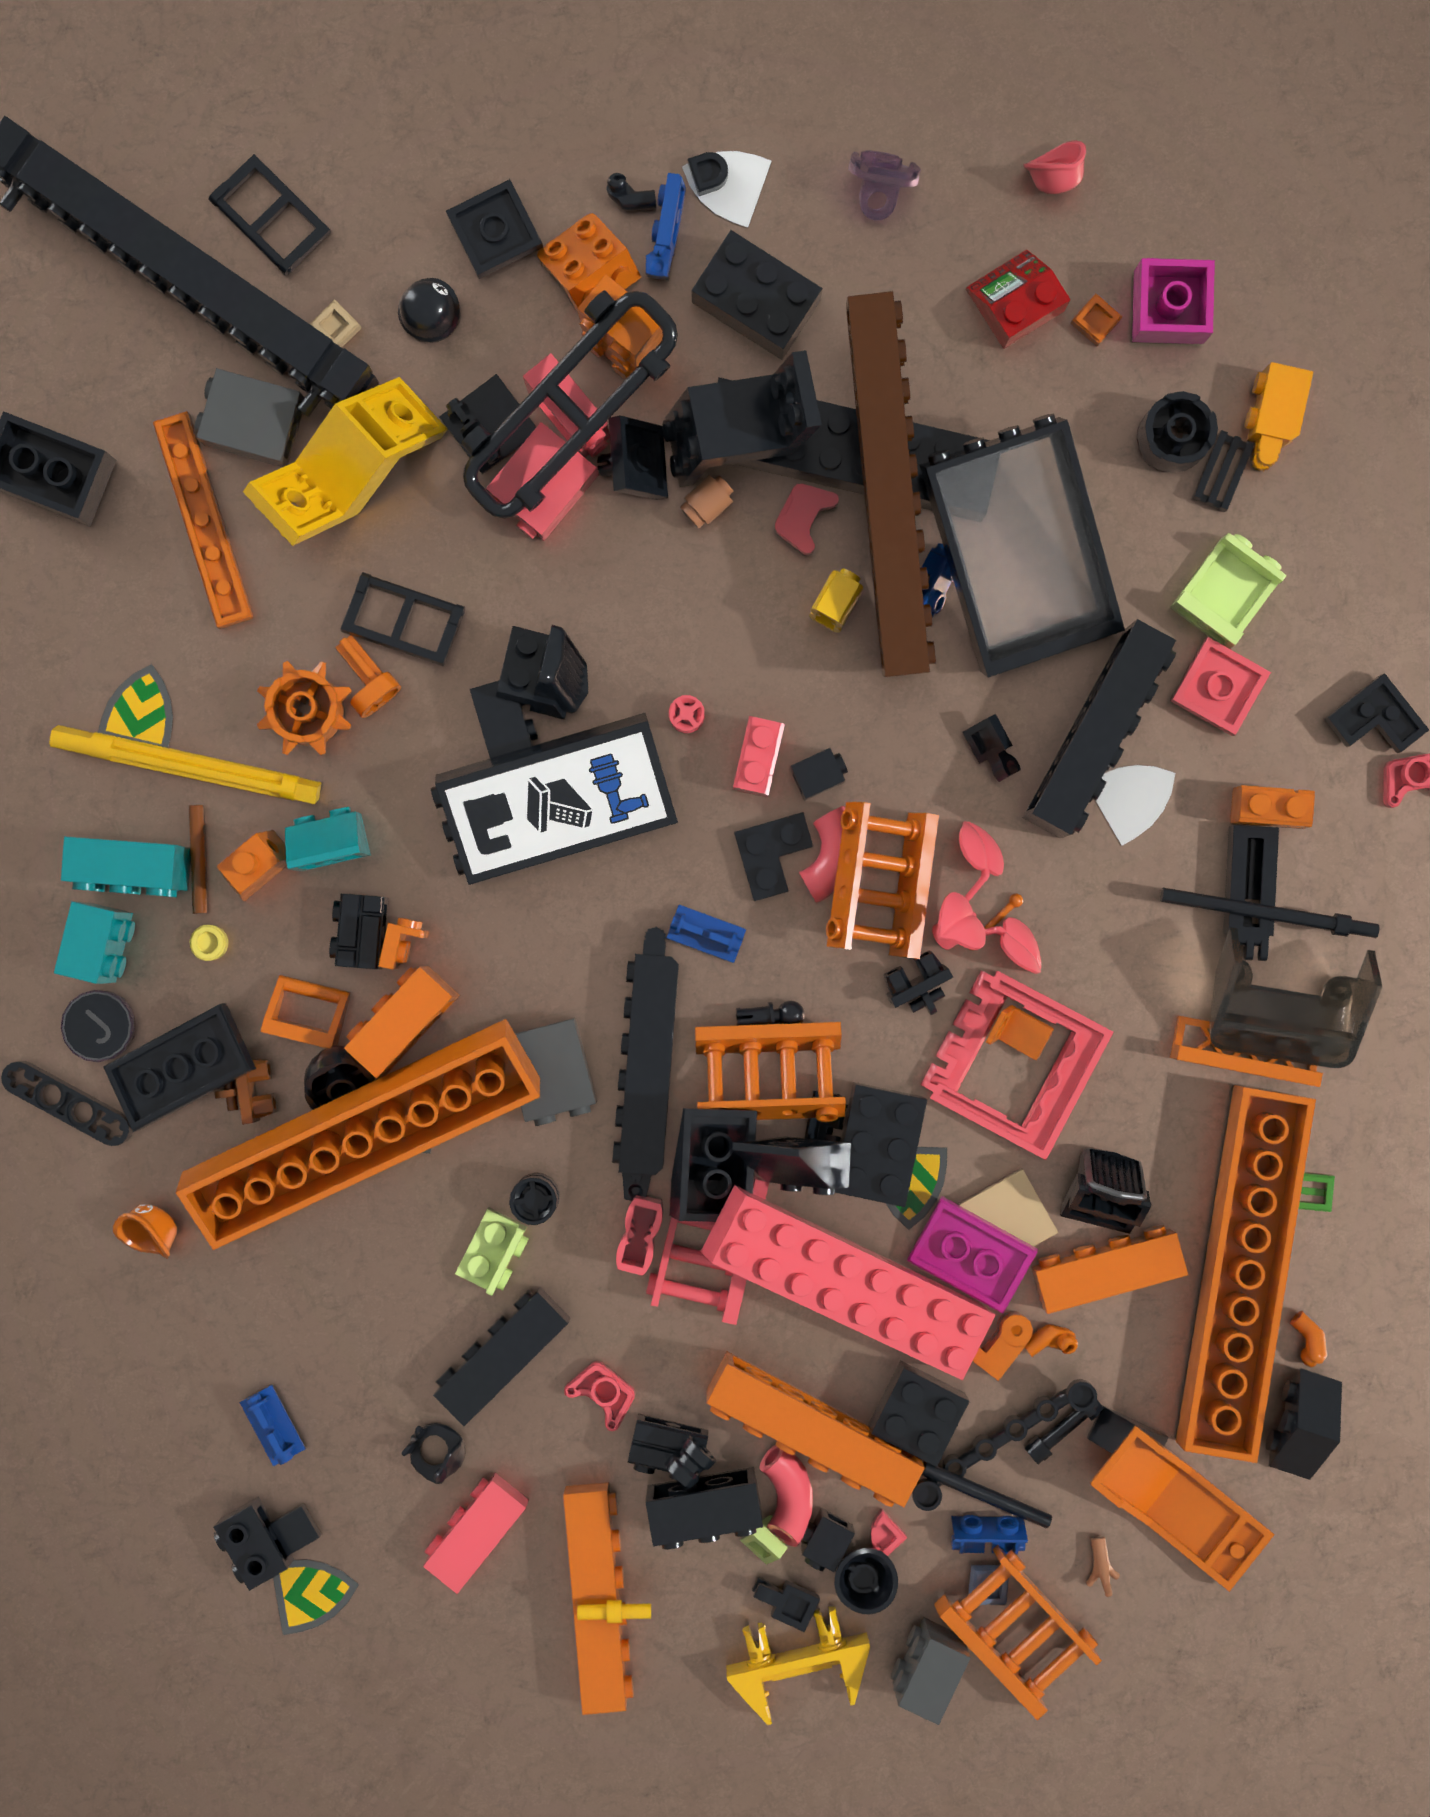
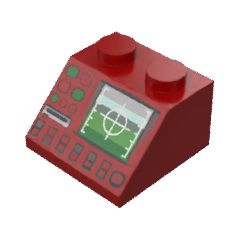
M1028 250L1023 251L966 287V291L1003 349L1063 313L1071 300L1052 269Z

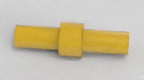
M607 1600V1604L577 1605V1620H607V1623H622V1619H651L652 1616L651 1603L622 1604V1600Z

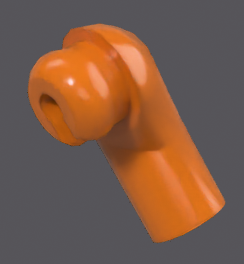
M1048 1324L1032 1334L1025 1349L1031 1357L1046 1347L1062 1350L1064 1354H1071L1077 1349L1078 1341L1075 1333L1070 1329Z

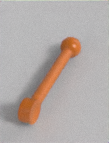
M1017 893L1011 895L1009 903L984 926V929L995 927L1014 907H1020L1023 904V897Z

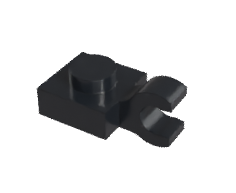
M996 714L962 732L979 764L988 760L993 775L998 782L1021 770L1016 758L1005 751L1013 745Z
M758 1577L752 1588V1591L755 1592L754 1598L773 1606L771 1611L772 1618L802 1632H805L820 1601L818 1594L787 1580L781 1590L771 1582Z

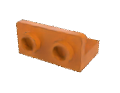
M398 917L397 923H388L378 967L393 970L398 969L400 963H407L411 942L405 941L406 935L428 938L429 931L421 929L423 922Z

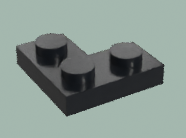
M1385 673L1378 676L1325 718V721L1346 747L1354 744L1376 726L1395 752L1400 753L1429 731L1428 727Z
M804 812L734 832L754 902L789 892L779 857L813 847Z

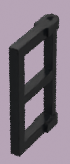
M255 154L217 187L208 198L285 276L289 275L331 233V230ZM257 171L281 196L255 222L249 225L226 200ZM291 204L315 230L283 259L259 234Z
M362 572L340 630L343 633L444 667L456 632L465 614V606L453 604ZM370 587L405 598L391 637L355 625ZM415 602L450 614L436 652L401 640Z

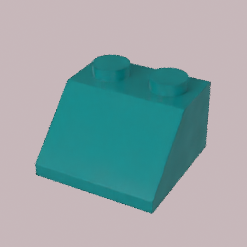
M344 807L329 811L330 817L316 820L315 815L294 819V826L285 828L287 868L301 872L370 856L371 853L362 814L356 811L351 812L350 807Z

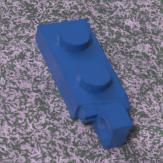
M668 173L666 185L661 184L659 188L658 206L662 207L660 220L654 221L652 228V242H656L654 250L646 255V275L649 278L669 280L686 192V186L680 174Z

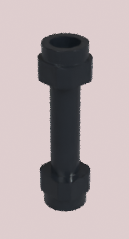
M1097 1400L1094 1407L1088 1411H1077L1074 1409L1043 1437L1039 1438L1036 1435L1031 1439L1029 1444L1024 1447L1025 1450L1039 1465L1043 1460L1045 1461L1052 1455L1050 1449L1087 1418L1091 1421L1094 1420L1105 1408Z

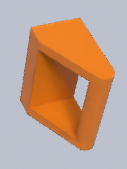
M279 975L260 1032L323 1048L338 1046L350 999V992ZM288 991L338 1004L329 1031L279 1019L278 1016L284 992Z

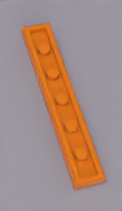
M186 411L154 421L153 425L216 626L222 629L253 619L254 617L203 454L196 438L197 435L191 416Z

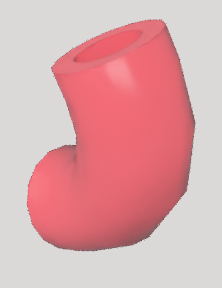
M841 806L813 822L821 840L820 853L816 861L800 871L799 874L816 904L834 892L842 835L841 816L845 806Z
M774 1445L764 1455L759 1466L760 1471L773 1483L777 1494V1507L767 1528L780 1541L797 1547L804 1537L812 1516L813 1489L806 1467L797 1455L788 1454Z

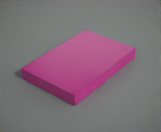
M941 1196L910 1252L907 1261L1003 1314L1034 1260L1038 1249Z

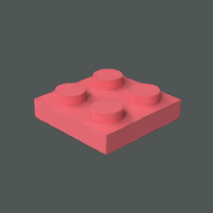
M1207 637L1170 701L1225 733L1235 736L1271 672Z

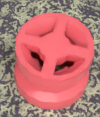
M682 695L671 703L669 720L672 727L678 732L684 734L693 733L703 725L705 719L704 707L696 697Z

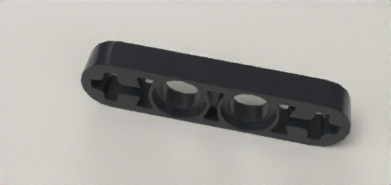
M12 1062L4 1068L1 1081L4 1088L13 1095L105 1145L118 1146L131 1138L133 1131L125 1114L30 1062ZM24 1069V1077L26 1079L36 1082L41 1077L42 1080L36 1087L27 1083L16 1086V1078L12 1074ZM49 1084L57 1086L61 1092V1098L55 1105H50L43 1099V1090ZM79 1102H86L92 1108V1117L87 1122L79 1121L74 1115L75 1106ZM103 1111L106 1113V1115L101 1118V1114ZM100 1118L109 1124L119 1121V1129L123 1131V1134L112 1138L109 1136L111 1134L110 1128L101 1124L95 1130L93 1126Z

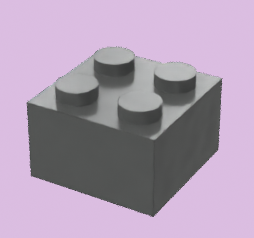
M923 1617L919 1627L914 1625L906 1642V1646L909 1649L904 1659L899 1658L896 1661L891 1673V1679L894 1680L893 1690L895 1691L899 1707L939 1725L971 1657L966 1644L952 1630Z

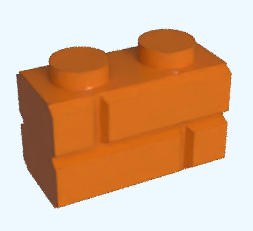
M1246 785L1234 787L1232 791L1230 824L1294 829L1310 828L1313 824L1315 791H1294V789Z

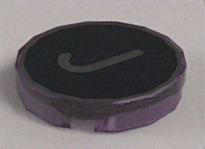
M92 990L81 993L69 1002L62 1014L61 1032L64 1043L73 1054L86 1061L102 1062L114 1059L128 1049L135 1034V1018L133 1010L124 998L111 991Z

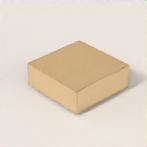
M335 299L310 323V325L328 336L340 347H343L361 329L360 324Z

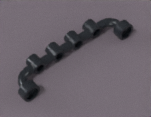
M1077 1379L1072 1381L1066 1389L1051 1398L1049 1396L1038 1397L1034 1402V1409L1021 1417L1017 1415L1008 1416L1004 1420L1003 1428L991 1436L984 1434L977 1436L973 1441V1448L960 1456L957 1454L946 1456L943 1460L942 1468L948 1470L950 1464L957 1462L960 1464V1468L953 1473L964 1477L966 1469L980 1460H992L996 1456L997 1449L1011 1440H1023L1027 1435L1028 1429L1042 1420L1046 1422L1054 1420L1058 1415V1410L1070 1404L1077 1411H1088L1093 1408L1097 1402L1095 1388L1088 1381ZM1043 1404H1051V1410L1048 1413H1040V1408ZM1014 1423L1021 1424V1429L1017 1433L1009 1431ZM981 1444H991L989 1451L984 1453L979 1451ZM929 1478L918 1480L912 1492L915 1505L924 1511L936 1509L942 1501L940 1486L943 1484Z

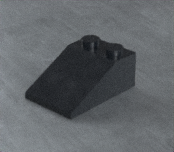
M683 1108L671 1177L669 1216L678 1221L716 1222L734 1185L753 1194L754 1170L732 1148L733 1142L756 1140L757 1111Z
M788 1136L733 1142L732 1150L766 1182L780 1184V1190L798 1192L802 1191V1186L813 1187V1194L835 1195V1189L849 1187L851 1143Z

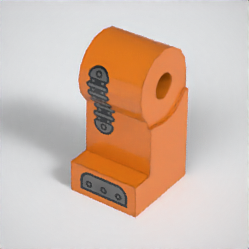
M1017 1311L1004 1313L997 1322V1330L983 1348L979 1347L973 1362L999 1381L1030 1341L1033 1332L1031 1322Z

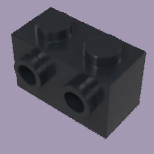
M259 1497L220 1518L213 1527L216 1531L214 1532V1538L218 1547L223 1552L227 1551L233 1562L232 1571L236 1579L241 1584L245 1583L249 1591L287 1570L294 1560L292 1555L287 1556L270 1526L272 1519Z

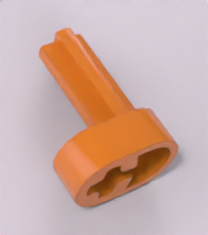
M350 635L340 640V644L335 649L366 685L350 701L351 706L360 717L366 718L396 696L401 689V685L390 672L383 673L357 640Z

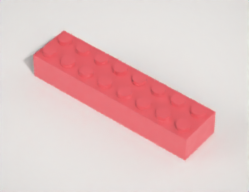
M735 1185L701 1250V1253L712 1264L960 1380L964 1379L996 1316L981 1303Z

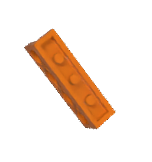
M1184 1016L1177 1017L1170 1058L1321 1087L1323 1073L1316 1072L1322 1043ZM1185 1025L1199 1027L1207 1040L1195 1048L1182 1046ZM1206 1028L1218 1030L1219 1032L1211 1036ZM1227 1032L1234 1033L1242 1047L1230 1055L1223 1054L1215 1040ZM1242 1035L1254 1037V1039L1247 1043ZM1262 1039L1269 1040L1277 1051V1054L1267 1061L1258 1060L1250 1048ZM1277 1042L1290 1045L1282 1050ZM1211 1044L1215 1052L1203 1050V1048ZM1298 1046L1311 1048L1307 1070L1294 1067L1286 1054ZM1246 1051L1251 1059L1239 1057V1055ZM1281 1058L1285 1065L1275 1064L1274 1062Z

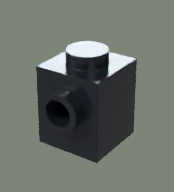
M821 1508L814 1522H809L804 1537L801 1540L802 1555L806 1557L804 1561L816 1570L823 1572L827 1568L835 1572L855 1535L853 1524Z

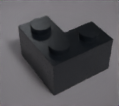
M1300 1368L1294 1378L1287 1380L1284 1384L1281 1399L1285 1401V1411L1278 1427L1269 1431L1265 1448L1269 1451V1467L1311 1480L1340 1443L1342 1382Z

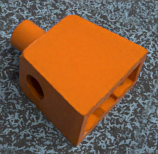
M274 830L256 833L217 865V869L239 897L246 901L287 866L285 843Z

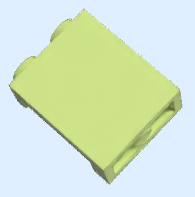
M1227 533L1219 540L1170 608L1210 638L1230 649L1244 635L1242 633L1276 586L1285 579L1286 574L1280 571L1282 567L1276 560L1266 555L1262 557L1251 549L1253 547L1252 544L1245 537L1239 534H1234L1233 536Z

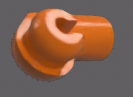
M1300 1311L1291 1319L1290 1324L1305 1338L1306 1348L1301 1351L1300 1355L1302 1362L1308 1367H1315L1317 1364H1322L1327 1357L1325 1333L1303 1311Z

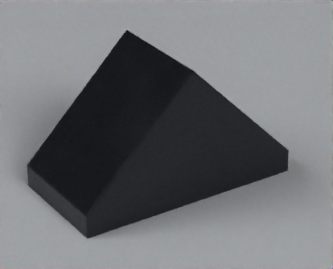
M1103 1406L1105 1409L1096 1417L1087 1436L1090 1441L1112 1454L1135 1425L1163 1446H1165L1169 1438L1167 1435L1106 1406Z

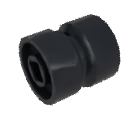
M544 1173L525 1175L514 1186L510 1194L509 1205L512 1214L517 1220L527 1225H538L546 1222L553 1215L560 1201L558 1185L551 1177Z

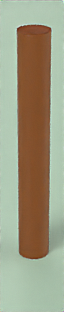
M189 805L193 914L207 913L203 805Z

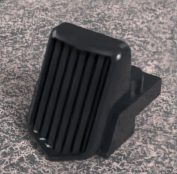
M551 625L549 635L512 626L495 697L531 705L529 711L565 720L566 712L575 713L588 695L587 663L562 627Z

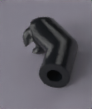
M613 173L608 177L607 193L623 210L634 211L656 208L655 190L635 191L626 182V177L621 173Z

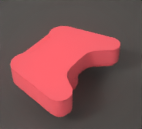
M803 483L795 485L776 520V533L802 554L811 555L814 552L815 544L810 535V528L819 512L833 509L838 505V495L834 492Z
M1430 753L1395 759L1385 764L1383 768V802L1386 807H1397L1404 795L1409 791L1418 789L1430 790Z
M594 1361L570 1380L564 1388V1393L569 1398L587 1396L601 1406L605 1412V1426L609 1431H616L619 1428L635 1397L634 1388L601 1361Z

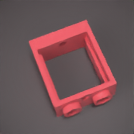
M552 353L523 375L528 394L559 363ZM569 374L558 385L588 417L597 410ZM549 397L539 405L540 409L567 441L578 430L577 426ZM606 422L578 451L583 457L586 458L590 455L593 458L608 446L607 440L610 438L608 423Z

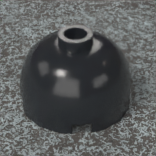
M332 1046L319 1052L310 1061L305 1070V1099L309 1107L314 1110L377 1080V1078L344 1049L345 1046Z

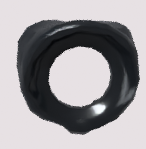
M431 1423L424 1427H416L415 1434L411 1436L410 1443L402 1451V1455L410 1454L411 1464L425 1479L435 1484H442L446 1478L461 1467L466 1454L465 1443L461 1435L450 1426L441 1423ZM437 1435L441 1437L448 1446V1453L443 1463L439 1465L427 1463L421 1454L422 1444L429 1436Z

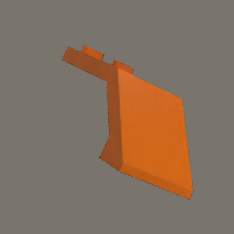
M1136 1425L1089 1483L1118 1508H1123L1148 1525L1229 1592L1275 1535L1188 1463Z

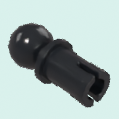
M786 1001L778 1009H773L772 1002H769L768 1006L736 1008L737 1026L775 1023L795 1024L803 1023L805 1019L804 1008L796 1001Z

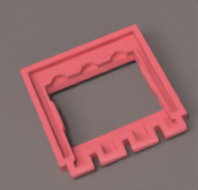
M980 971L969 993L982 999L981 1002L977 1005L967 999L964 1001L952 1024L965 1031L964 1034L960 1037L950 1031L948 1032L936 1054V1057L948 1064L943 1069L932 1063L921 1086L932 1091L930 1099L1047 1160L1114 1032L999 971H996L994 977L984 971ZM1007 997L1024 1005V1009L1055 1025L1058 1023L1071 1030L1022 1126L1006 1119V1115L976 1099L972 1101L963 1094L957 1093Z

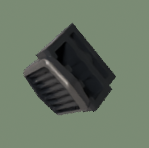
M1093 1148L1084 1149L1080 1155L1078 1173L1061 1204L1060 1216L1131 1234L1135 1226H1141L1151 1208L1149 1191H1146L1141 1162L1116 1152Z

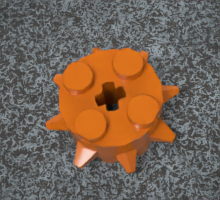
M289 661L283 663V677L274 680L270 687L259 686L257 690L265 698L264 709L267 713L257 723V727L259 730L273 729L274 732L283 737V754L288 755L297 744L312 746L320 755L326 754V742L335 735L337 730H350L351 724L343 718V700L352 691L350 687H335L325 679V662L321 661L311 672L301 669L296 670ZM307 700H309L311 711L309 714L305 713L304 717H302V712L298 710V706L301 702L306 704Z

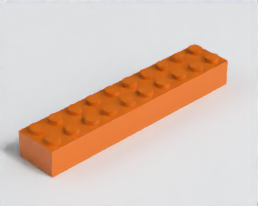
M504 1019L183 1171L175 1193L211 1248L215 1250L539 1098L540 1077L507 1019Z
M1239 1085L1233 1086L1176 1443L1186 1452L1252 1463L1258 1462L1316 1099Z

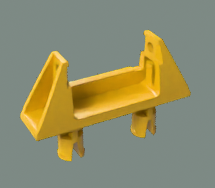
M828 1606L829 1625H826L820 1608L814 1611L813 1616L816 1620L820 1643L771 1654L764 1623H758V1642L755 1641L749 1625L742 1629L750 1659L726 1665L727 1681L767 1725L772 1724V1718L767 1701L769 1691H765V1681H778L832 1668L833 1665L841 1664L842 1673L839 1675L845 1681L850 1706L855 1705L870 1650V1643L867 1632L842 1637L835 1606Z

